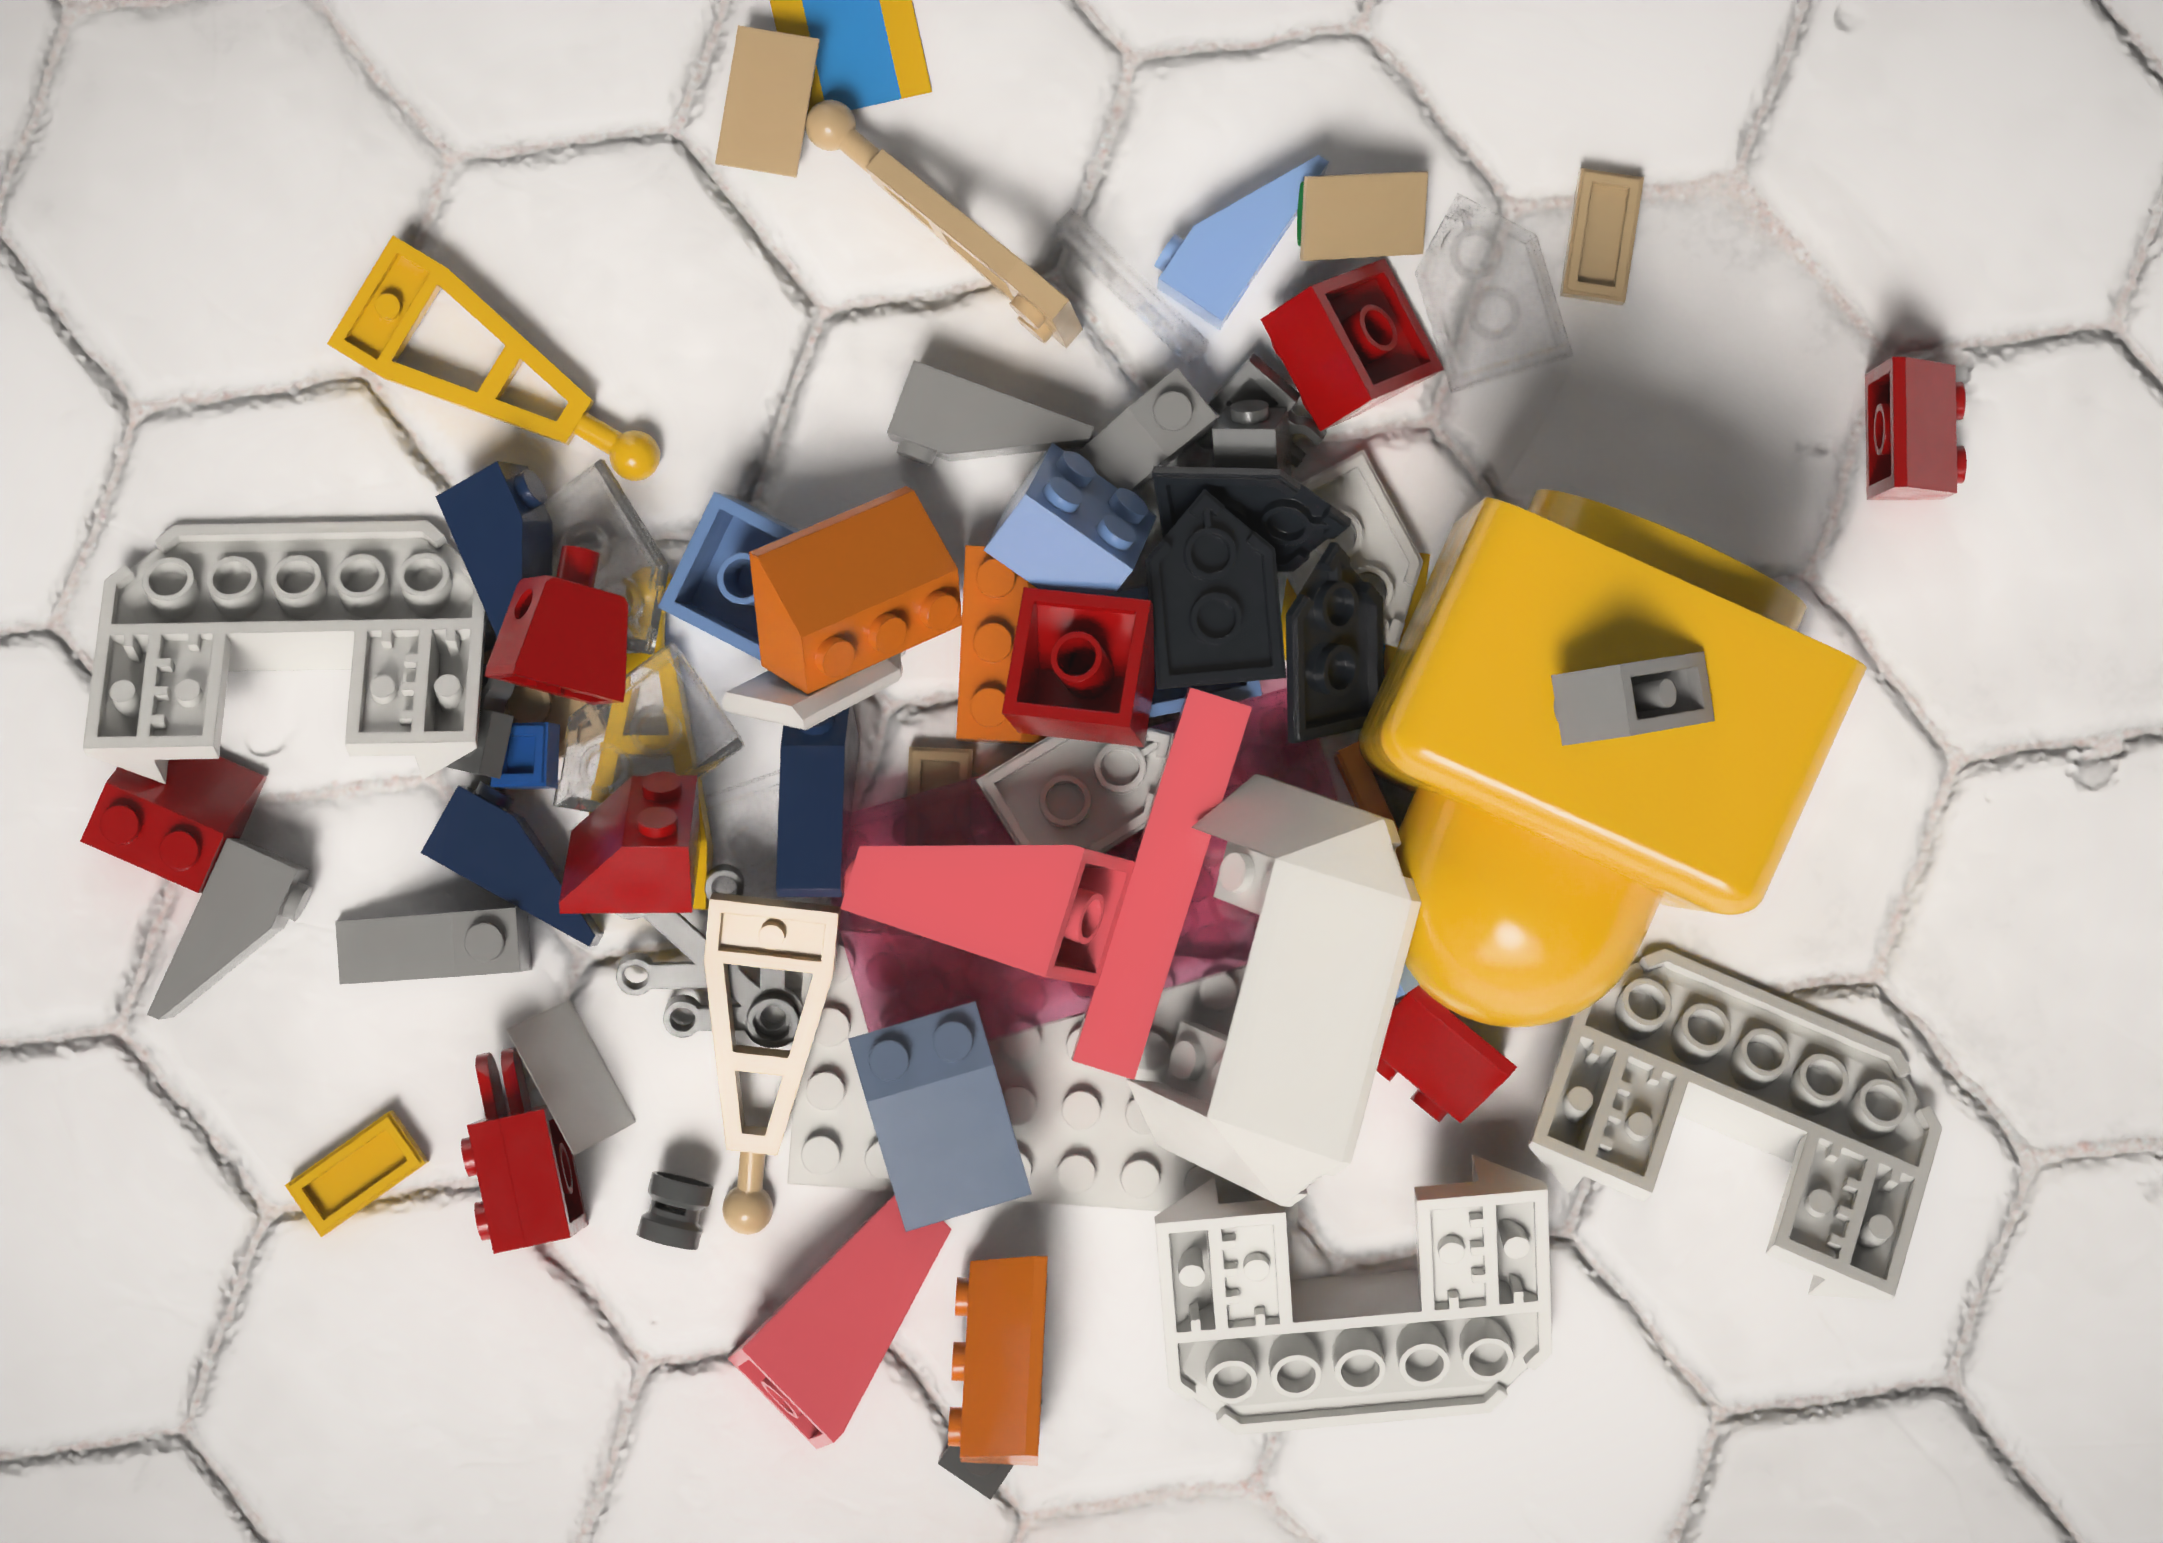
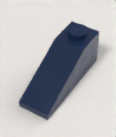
M501 461L492 463L435 496L496 637H498L515 588L520 580L544 575L552 576L553 522L544 504L547 502V493L543 483L528 466Z
M853 706L807 730L783 725L780 748L776 868L777 897H842L843 879L846 869L860 745Z
M480 781L476 790L458 785L424 845L421 854L589 947L597 946L604 934L590 913L560 914L559 899L564 875L526 819L510 810L515 799Z

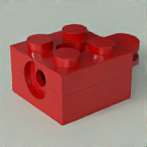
M516 1047L502 1049L501 1069L510 1112H507L499 1070L493 1055L490 1052L477 1055L475 1069L486 1118L467 1125L469 1137L461 1139V1152L468 1176L477 1175L482 1201L475 1202L474 1214L481 1240L490 1239L493 1254L573 1237L588 1226L575 1159L547 1105L531 1107L522 1059Z

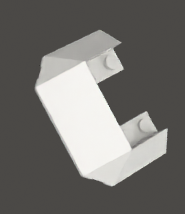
M428 520L173 525L154 540L157 548L130 569L124 564L104 580L82 748L87 756L166 784L169 760L219 759L228 672L351 670L344 743L349 757L415 756L422 779L424 780L478 747L487 614L461 554L447 543L445 535Z
M1254 774L1191 827L1228 841L1223 861L1220 865L1213 897L1260 915L1228 1036L1199 1023L1180 1021L1174 1048L1170 1055L1165 1082L1126 1079L1159 1147L1280 1206L1291 1207L1308 1195L1306 1188L1324 1175L1335 1176L1352 1163L1421 906V900L1413 878L1403 876L1395 849L1401 845V841L1394 820L1265 775Z
M1662 949L1643 956L1639 962L1631 964L1620 981L1605 996L1590 1007L1572 1016L1528 1147L1568 1193L1585 1176L1645 1202L1654 1191L1677 1116H1682L1792 1163L1765 1254L1812 1273L1813 1277L1808 1296L1891 1301L1896 1296L1943 1127L1931 1105L1924 1107L1908 1078L1912 1070L1900 1048L1670 950Z
M1472 1155L1473 1182L1414 1187L1417 1269L1290 1280L1285 1206H1280L1270 1200L1218 1204L1215 1177L1154 1216L1168 1388L1186 1401L1193 1398L1216 1414L1217 1422L1235 1435L1491 1413L1508 1397L1507 1388L1528 1368L1535 1371L1552 1355L1549 1214L1546 1182Z

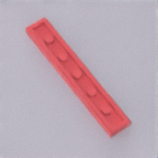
M1188 687L1135 854L1134 861L1136 863L1098 986L1093 987L1071 1057L1072 1061L1135 1080L1212 836L1191 827L1223 801L1250 716L1251 706Z

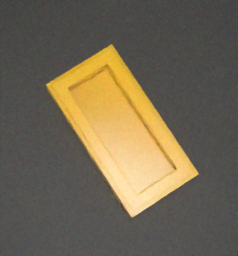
M391 1110L284 1186L320 1237H323L426 1165L429 1160L394 1110Z

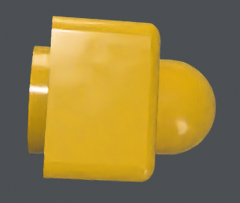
M1537 490L1528 510L1498 499L1485 497L1453 524L1358 736L1361 755L1372 769V772L1392 784L1415 793L1398 829L1401 845L1395 849L1403 876L1413 878L1421 900L1405 962L1406 967L1420 984L1419 986L1429 996L1447 1009L1465 1018L1500 1027H1534L1554 1023L1573 1016L1605 996L1620 981L1631 966L1659 904L1724 915H1737L1755 909L1765 897L1867 667L1857 659L1797 632L1807 610L1806 604L1797 595L1761 572L1701 542L1626 511L1561 491ZM1704 651L1715 721L1627 737L1562 746L1559 723L1554 713L1555 697L1551 675Z

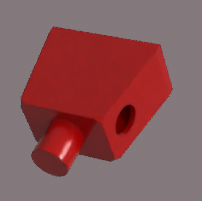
M562 546L556 577L544 575L520 580L515 588L489 658L485 677L592 705L624 702L629 604L624 596L594 588L600 559L599 552L578 546Z

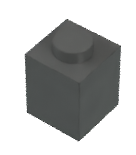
M1242 400L1233 403L1230 408L1223 410L1212 428L1215 468L1282 469L1292 476L1288 408H1269L1268 403L1262 400Z

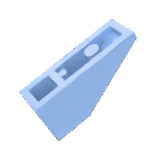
M1317 155L1195 224L1185 239L1174 234L1154 265L1162 271L1158 278L1157 289L1221 330L1296 218L1301 182H1304V176L1325 175L1329 161Z

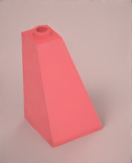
M1076 845L859 846L856 858L850 863L844 875L843 891L845 894L840 909L1045 978L1097 987L1136 862Z
M893 1194L727 1359L816 1449L834 1443L844 1433L952 1229L944 1221L906 1232L895 1195Z

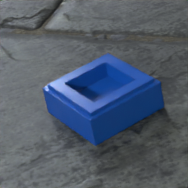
M550 722L512 723L501 778L491 777L490 787L498 789H557L560 724Z

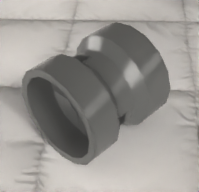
M653 1171L647 1190L652 1198L648 1212L641 1215L636 1235L670 1247L698 1250L703 1232L698 1222L701 1211L710 1205L714 1186L681 1175Z

